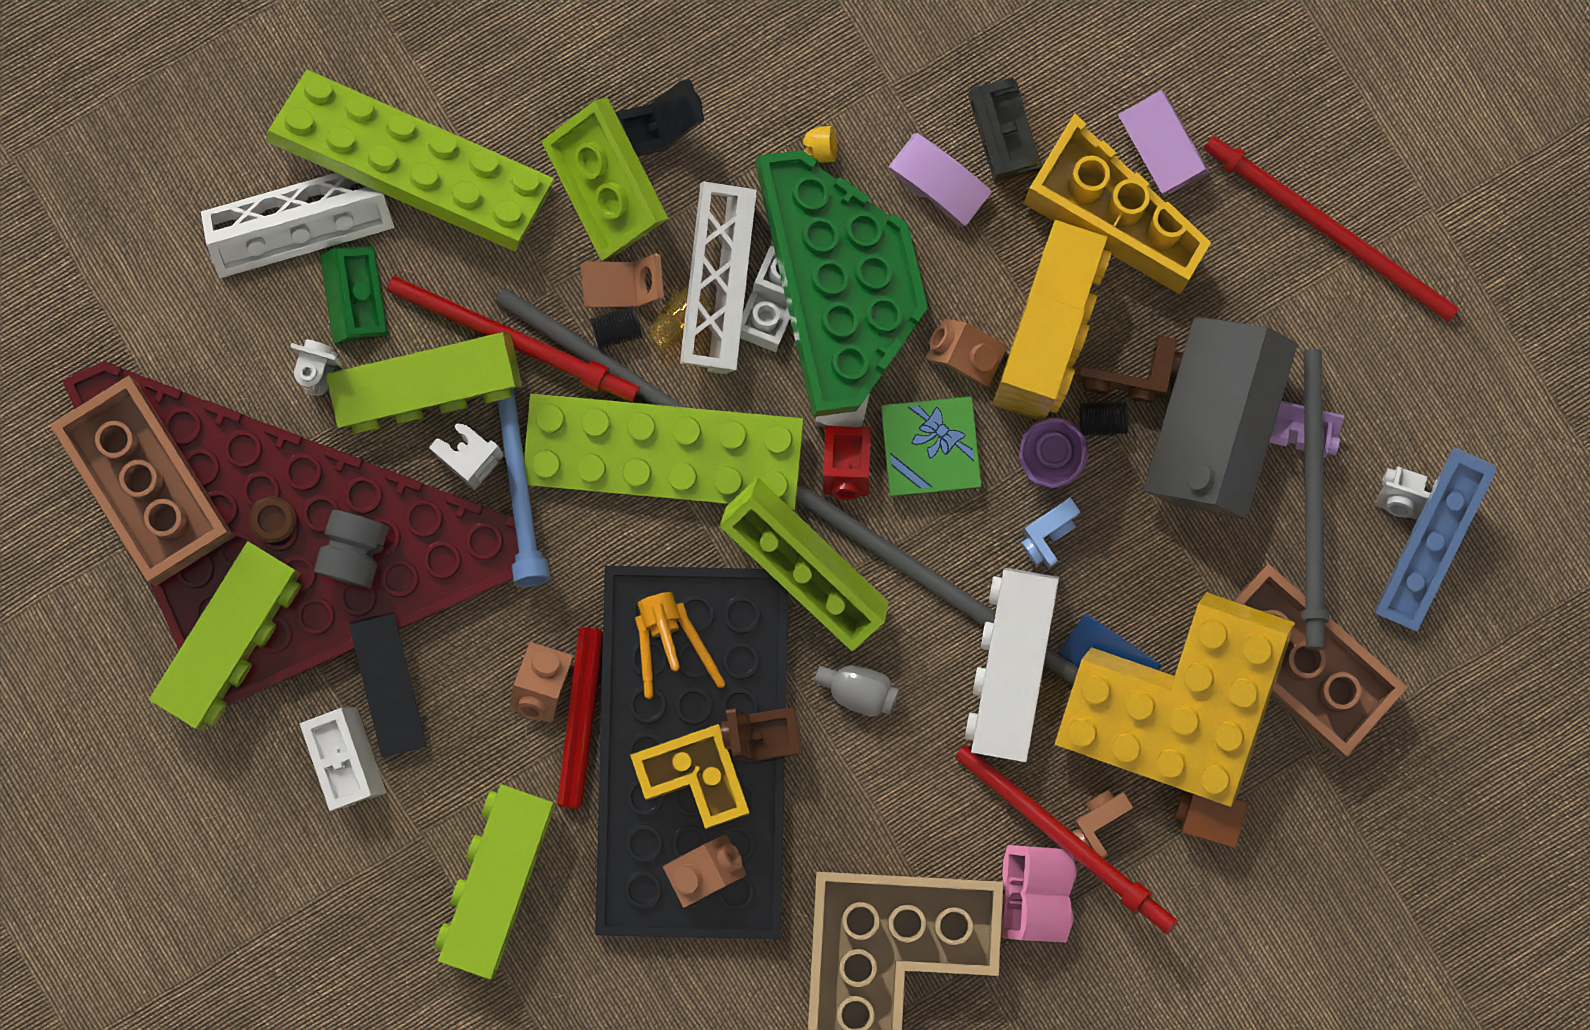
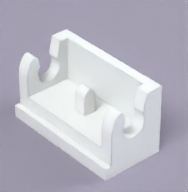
M456 424V430L459 434H462V438L466 442V444L461 442L457 445L459 451L452 450L448 443L438 438L429 449L443 464L472 489L476 490L505 456L499 446L492 440L487 443L470 427L464 424Z
M357 707L339 708L299 723L329 811L353 806L362 800L386 794Z

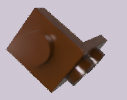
M1159 335L1155 342L1148 379L1078 366L1075 371L1074 380L1083 382L1082 389L1086 391L1109 394L1110 388L1128 391V399L1144 403H1154L1155 397L1164 398L1166 395L1169 379H1176L1183 353L1175 351L1177 339Z
M790 707L747 714L737 708L726 709L727 721L721 722V734L725 749H731L734 757L752 763L803 754L797 708Z

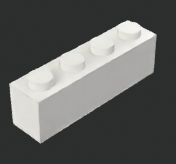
M1004 568L1002 578L993 576L989 604L997 605L994 623L985 622L981 649L989 650L986 668L977 667L973 694L980 695L981 700L978 714L969 713L965 740L973 741L972 753L1022 762L1027 761L1059 577L1011 568Z

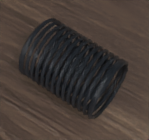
M630 306V309L627 307V310L624 308V311L621 309V312L618 310V313L615 311L605 315L602 314V316L599 315V318L596 316V319L595 317L593 319L590 318L599 350H602V347L605 349V346L608 348V345L611 347V344L614 346V343L617 345L629 342L630 340L633 341V339L636 340V338L639 339V336L642 339L634 306Z
M1121 401L1119 403L1101 402L1100 404L1095 402L1090 404L1081 403L1080 431L1084 436H1092V434L1095 436V433L1096 436H1098V433L1100 436H1107L1108 434L1110 436L1111 432L1112 435L1115 434L1116 436L1117 434L1119 436L1121 434L1127 435V403H1122Z

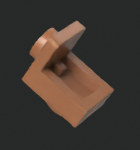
M944 319L931 336L930 349L926 359L934 364L947 366L978 385L989 387L1008 346L967 322Z
M530 642L513 685L510 710L520 713L527 719L553 722L558 701L572 666L574 655Z
M1109 789L1086 802L1085 804L1090 811L1073 820L1078 829L1074 834L1103 858H1106L1108 854L1094 832L1133 808L1124 792H1119L1113 796Z
M727 835L703 844L662 866L683 908L746 876L741 855L738 849L731 844Z

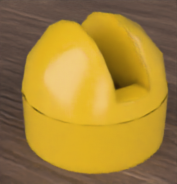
M833 126L817 127L805 134L803 145L808 146L804 150L805 153L816 159L818 163L836 162L837 137Z

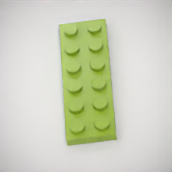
M306 69L268 129L266 142L514 252L519 248L545 202L554 181L553 177Z
M530 393L524 456L527 483L531 486L730 504L758 477L792 510H796L804 418Z

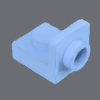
M1071 497L1022 530L1026 539L1021 542V545L1035 565L1043 562L1048 569L1058 562L1044 541V538L1049 535L1052 541L1055 542L1076 528L1072 519L1081 512Z

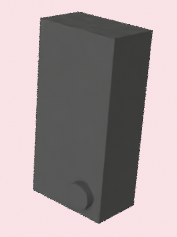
M1194 316L1143 491L1174 506L1247 519L1298 343L1268 327Z

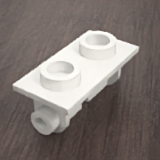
M306 339L304 346L291 343L290 348L298 356L294 369L296 381L313 396L325 394L329 389L325 374L335 370L346 369L337 358L338 354L332 351L331 346Z
M1399 466L1395 470L1387 468L1381 483L1383 488L1374 506L1385 509L1397 517H1409L1418 520L1430 495V492L1424 491L1428 476L1403 469Z

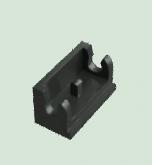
M1008 78L970 88L968 98L993 182L1041 170L1042 164L1036 150L1017 81L1014 82L1013 78Z

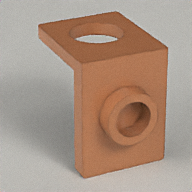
M652 254L634 262L586 261L581 264L585 308H630V306L641 308L664 299L660 254ZM648 268L652 274V286L649 292L645 284Z

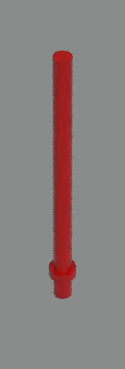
M1213 135L1203 148L1204 151L1225 165L1223 170L1230 174L1233 170L1445 321L1449 322L1458 311L1459 307L1244 157L1245 151L1240 147L1234 150Z

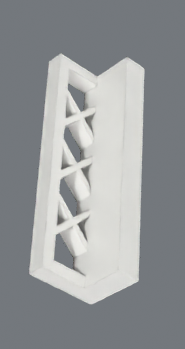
M333 173L201 211L206 245L219 279L393 229L394 223L385 195L369 187L354 191L349 190L352 185L358 184V182L338 173ZM319 194L324 195L319 201L305 202L309 197ZM274 207L280 208L274 214H270L267 216L261 215L267 209H271ZM236 220L232 226L215 230V224Z
M705 181L700 183L680 364L706 367L710 373L724 375L737 369L756 189ZM711 194L727 197L725 222L721 226L709 211ZM709 224L711 228L714 230V232L707 236V228ZM718 236L722 241L720 266L715 271L704 254L705 245ZM704 269L708 277L701 282ZM713 281L717 286L714 314L710 316L699 302L700 290ZM699 314L703 322L696 327L697 315ZM708 326L712 331L709 357L693 355L695 335Z

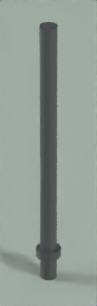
M1308 349L1304 351L1306 610L1301 611V622L1306 623V649L1323 650L1325 649L1324 623L1329 622V611L1324 610L1322 351L1319 349Z

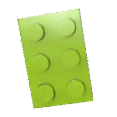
M608 97L594 100L541 141L601 261L614 258L669 219Z

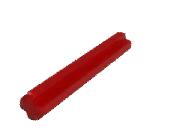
M581 627L578 630L557 799L558 806L562 808L580 809L583 804L603 642V632L598 628Z

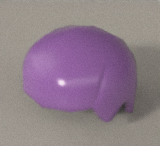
M1057 417L1043 419L1035 422L1023 434L1019 449V461L1029 480L1035 484L1050 488L1068 485L1078 478L1085 469L1088 461L1087 441L1080 429L1071 421Z

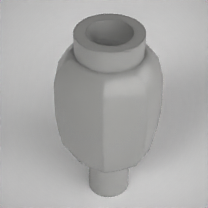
M855 665L845 666L838 671L819 666L814 679V683L830 688L833 698L840 705L871 717L880 715L882 712L891 715L900 689L891 686V681L886 675Z

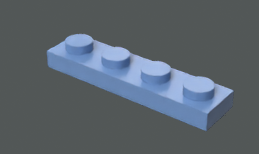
M1452 448L1376 604L1375 614L1418 631L1497 470L1495 464L1458 448Z

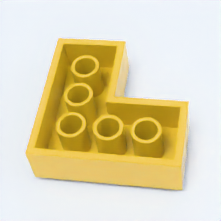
M1054 220L992 404L993 406L1038 421L1046 419L1049 412L1058 413L1061 404L1067 396L1075 372L1072 369L1073 365H1075L1076 359H1078L1090 327L1087 323L1090 320L1098 296L1089 293L1092 283L1100 285L1112 252L1104 250L1107 236Z
M1206 592L1197 605L1175 676L1091 647L1081 659L1054 745L1231 807L1239 794L1295 622Z

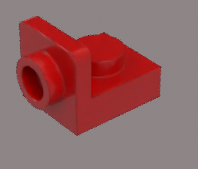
M825 426L823 494L832 495L841 500H852L859 496H868L871 427Z

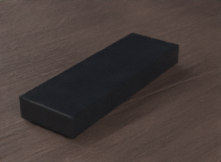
M395 612L349 622L381 757L427 747Z

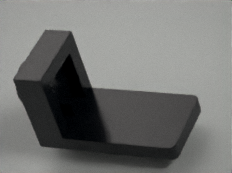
M690 79L679 81L649 105L615 112L637 157L666 150L704 122L702 102L699 95L695 92Z

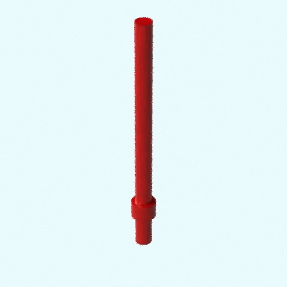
M395 275L388 284L387 292L483 336L501 332L511 333L514 350L582 380L581 385L599 392L602 389L631 403L635 402L639 394L640 386L609 373V367L594 360L587 363Z
M965 745L960 749L955 757L956 760L1122 897L1120 903L1136 915L1140 912L1166 935L1175 928L1178 920L1151 898L1153 893L1139 881L1135 883L1130 881L978 753H972L971 747Z

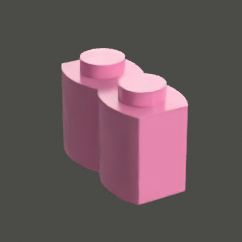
M1007 846L1002 871L1005 890L1002 900V938L1025 941L1067 942L1074 921L1069 897L1077 875L1074 857L1064 849Z

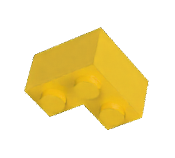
M719 724L630 755L645 800L647 801L691 786L705 829L750 814L729 751L724 747Z

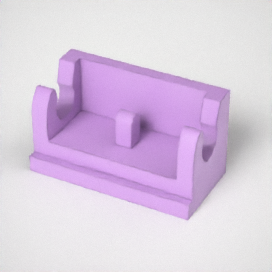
M1162 90L1118 114L1163 195L1166 193L1171 194L1210 173L1168 97Z

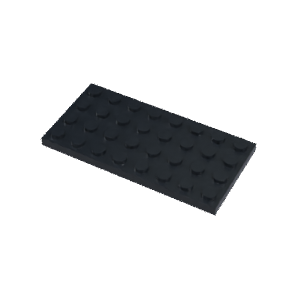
M605 565L595 935L781 939L785 757L748 763L734 757L732 750L728 749L750 814L705 829L691 786L648 801L645 800L630 756L631 754L717 724L721 728V722L727 721L726 709L737 708L747 714L786 708L788 591L765 569ZM665 592L673 593L676 604L684 603L688 618L724 679L725 687L718 688L680 623L677 622L679 630L671 633L680 665L677 671H673L670 668L661 636L652 637L651 631H649L653 697L647 699L644 695L639 630L635 621V617L641 615L637 603L647 597ZM727 835L731 844L738 849L741 855L746 876L683 908L662 866L703 844Z

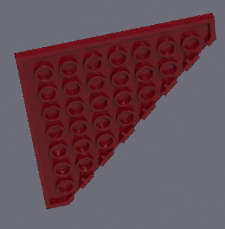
M102 361L62 379L74 409L127 376L137 381L234 535V538L159 585L155 586L150 583L178 650L184 644L247 541L300 573L296 581L301 584L298 594L288 608L280 606L272 619V622L276 624V628L270 639L262 648L256 645L247 659L252 664L247 676L238 687L231 685L222 699L227 703V706L354 651L355 647L349 622L395 612L398 628L401 630L513 580L511 566L515 563V555L519 553L514 517L496 512L454 494L441 491L391 470H386L352 455L318 444L208 400L195 397L106 361ZM269 496L279 497L287 501L294 508L297 516L296 529L284 542L276 544L267 543L259 539L252 532L249 525V514L254 504L262 498ZM331 510L351 513L389 526L383 550L374 553L372 557L378 566L371 589L341 582L313 572L320 547L329 545L330 542L324 533Z

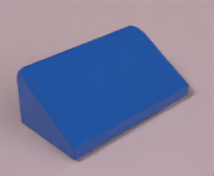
M1087 614L1082 616L1058 652L1059 655L1077 667L1080 666L1081 659L1091 647L1159 670L1162 666L1159 662Z

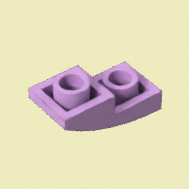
M918 133L912 135L888 166V169L919 198L927 197L958 227L966 226L992 193L970 171Z

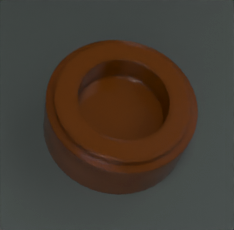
M269 496L260 499L254 504L249 514V525L252 532L259 539L267 543L276 544L284 542L294 533L297 525V516L294 508L287 501L279 497Z

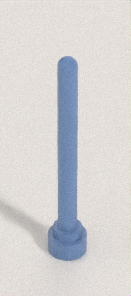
M510 389L512 398L497 401L519 550V553L515 555V563L511 567L515 586L532 587L549 582L551 577L548 560L543 558L541 551H537L514 389Z

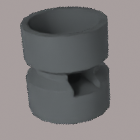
M331 510L324 533L330 542L329 545L320 547L313 572L341 582L371 589L378 566L372 557L374 553L383 550L389 526L351 513Z

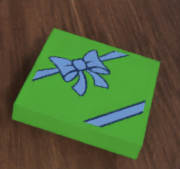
M972 396L881 405L890 497L981 488Z

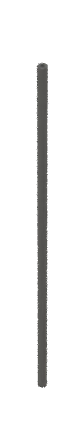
M506 287L495 300L497 304L587 363L594 360L609 367V373L640 386L637 397L646 403L685 407ZM799 482L797 503L982 626H985V622L994 623L996 612ZM1047 647L1044 667L1071 685H1074L1079 667Z

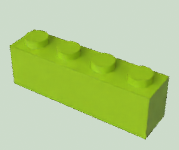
M505 332L325 374L337 427H351L353 435L380 429L378 420L396 417L397 424L423 419L422 410L437 406L440 407L441 414L468 408L467 399L484 396L485 404L512 398L510 389L523 387L511 333Z
M758 477L726 506L719 527L852 652L885 623L889 601Z
M247 541L150 696L149 701L197 730L203 731L207 724L213 727L227 706V703L222 699L230 686L238 687L247 676L252 666L247 659L255 646L258 645L262 648L273 634L276 624L272 622V619L280 606L288 608L298 594L301 584L296 581L300 573Z
M500 784L498 793L490 790L481 817L488 819L482 837L474 835L466 856V861L472 863L467 880L459 878L451 897L450 905L457 907L451 925L447 923L442 924L436 939L434 949L441 951L438 959L439 962L490 980L495 979L556 803Z

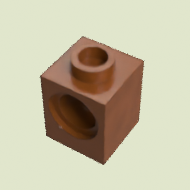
M1182 792L1174 819L1181 821L1179 829L1183 833L1236 848L1249 803L1236 798L1232 806L1229 807L1193 793L1187 794Z

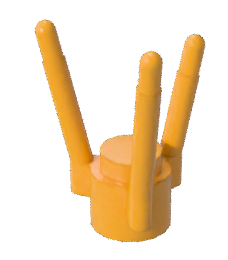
M672 592L656 594L637 603L641 615L635 617V621L639 630L644 695L647 699L653 697L649 631H651L652 637L661 636L670 668L673 671H677L680 665L671 633L679 630L677 622L680 623L718 688L725 687L724 679L688 618L684 603L676 604Z

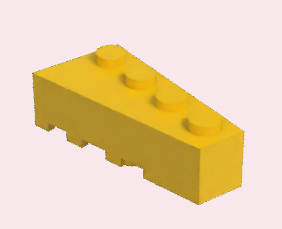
M1074 113L1031 184L1023 204L1052 221L1058 220L1107 236L1104 250L1112 252V256L1181 295L1211 242L1169 202L1165 203L1149 188L1150 184L1138 172H1132L1116 156L1117 152L1104 140L1100 141L1086 128L1087 124Z

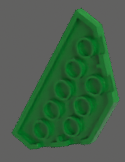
M803 150L758 155L755 166L812 416L818 417L855 412L859 409L928 309L908 223L894 213L889 216L868 201L870 198L868 195L842 177H839L837 180L816 165L817 160Z

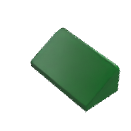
M374 246L334 248L322 254L320 262L333 343H347L387 336L388 331Z

